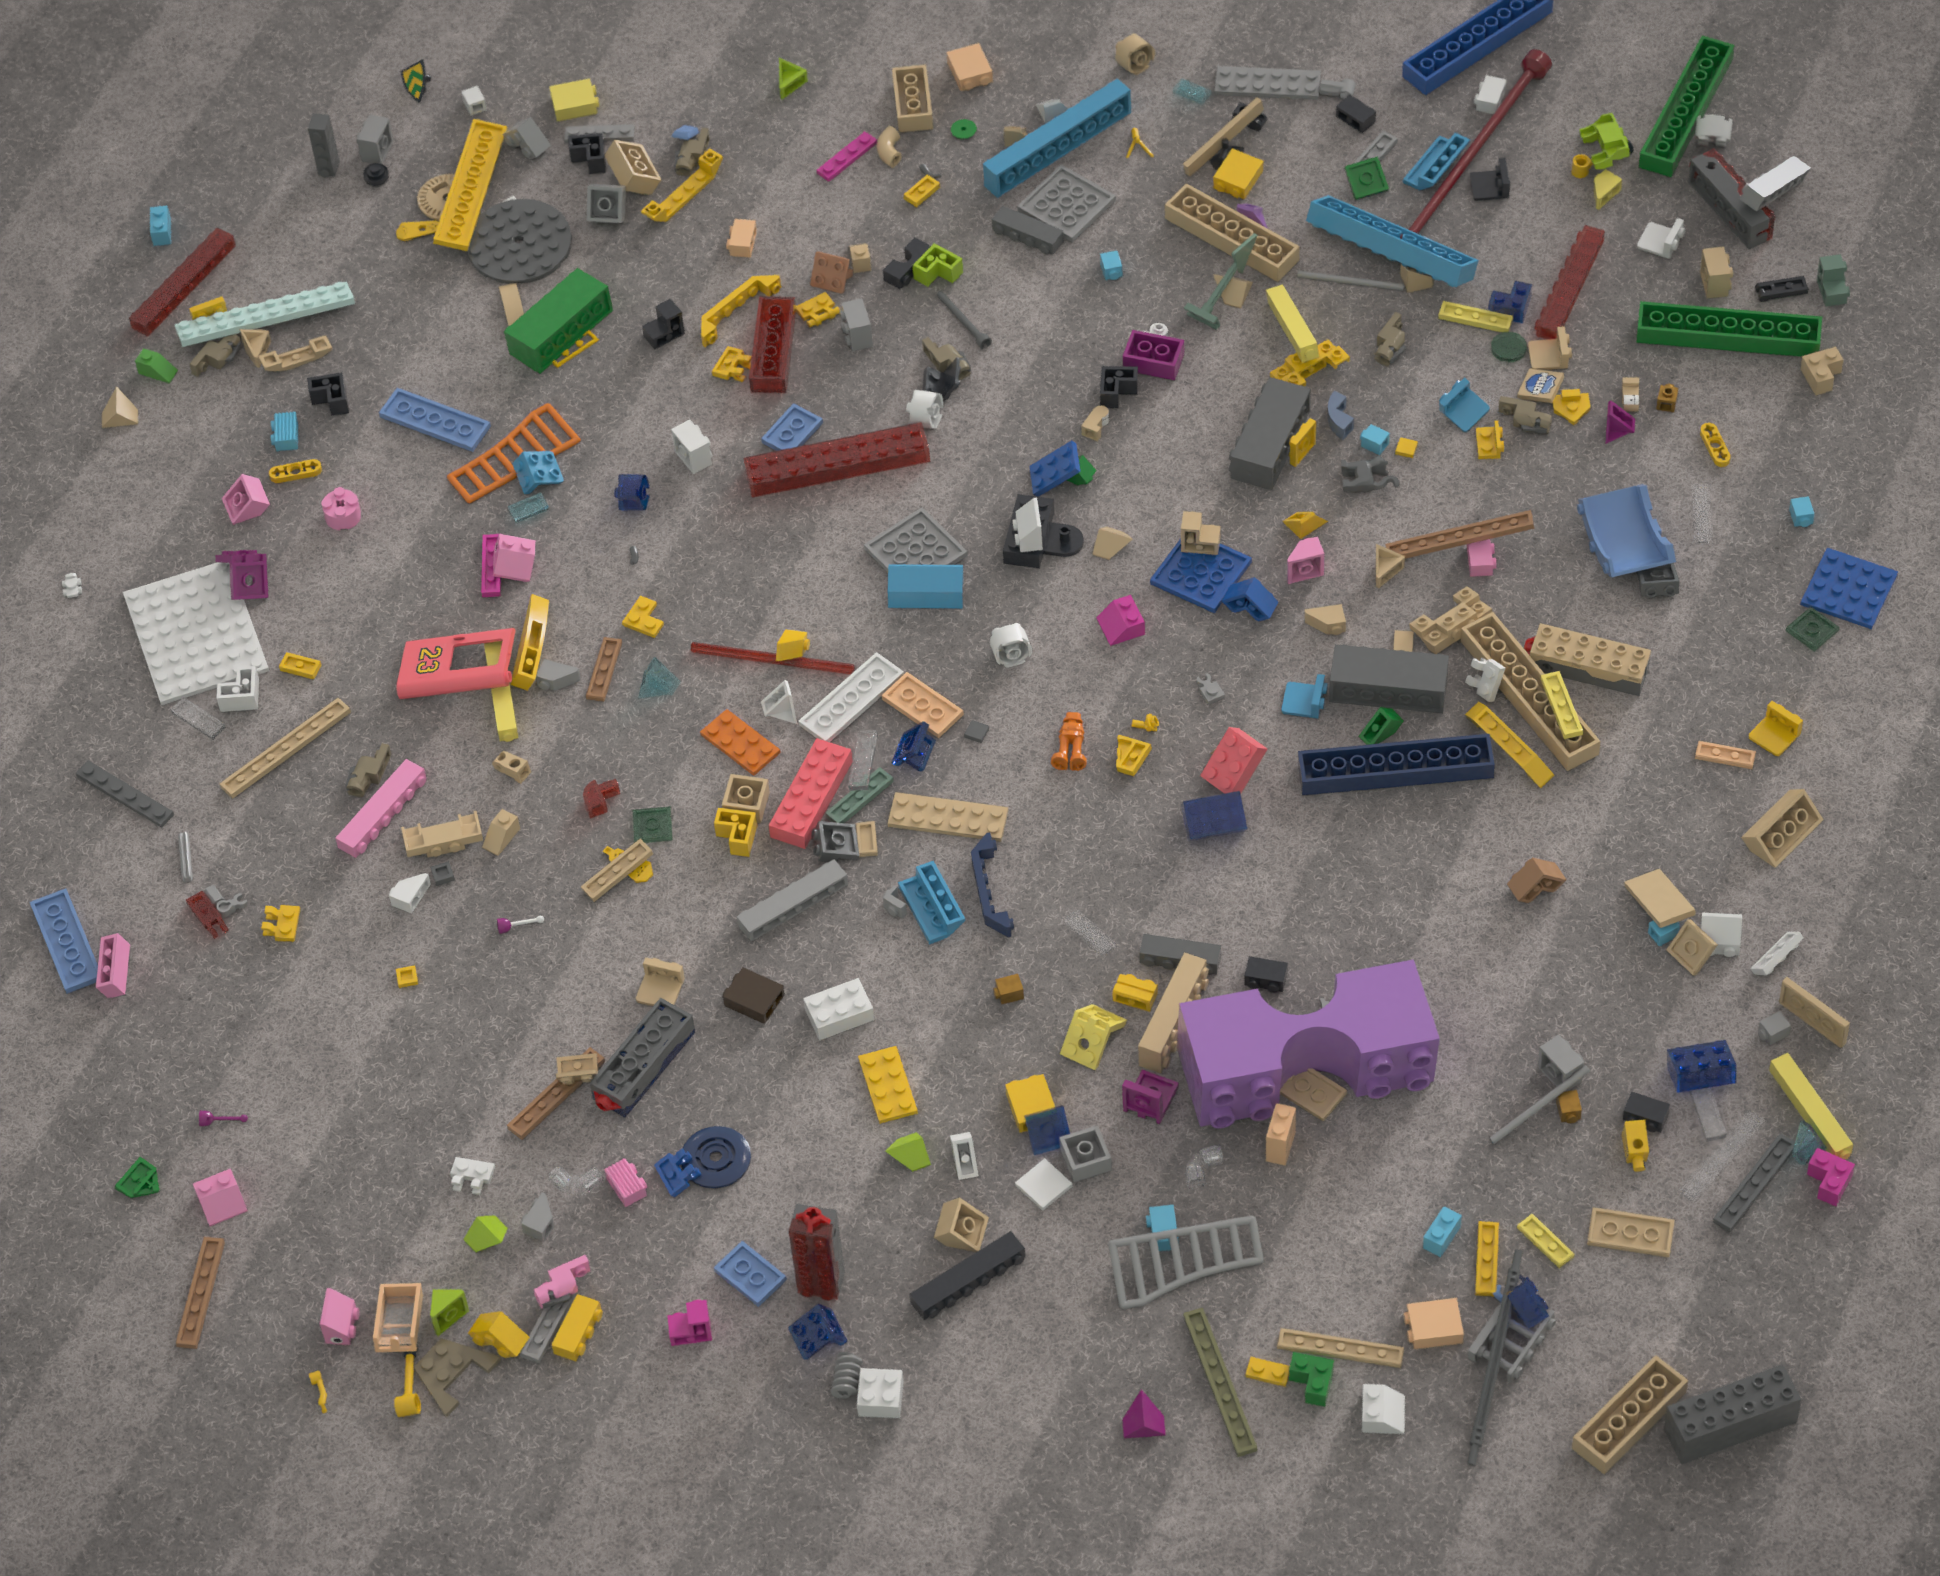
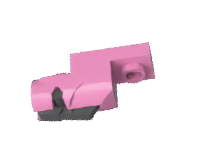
M586 1255L548 1271L550 1282L547 1281L538 1288L533 1289L541 1309L570 1300V1295L578 1292L575 1278L582 1277L590 1272L589 1261Z

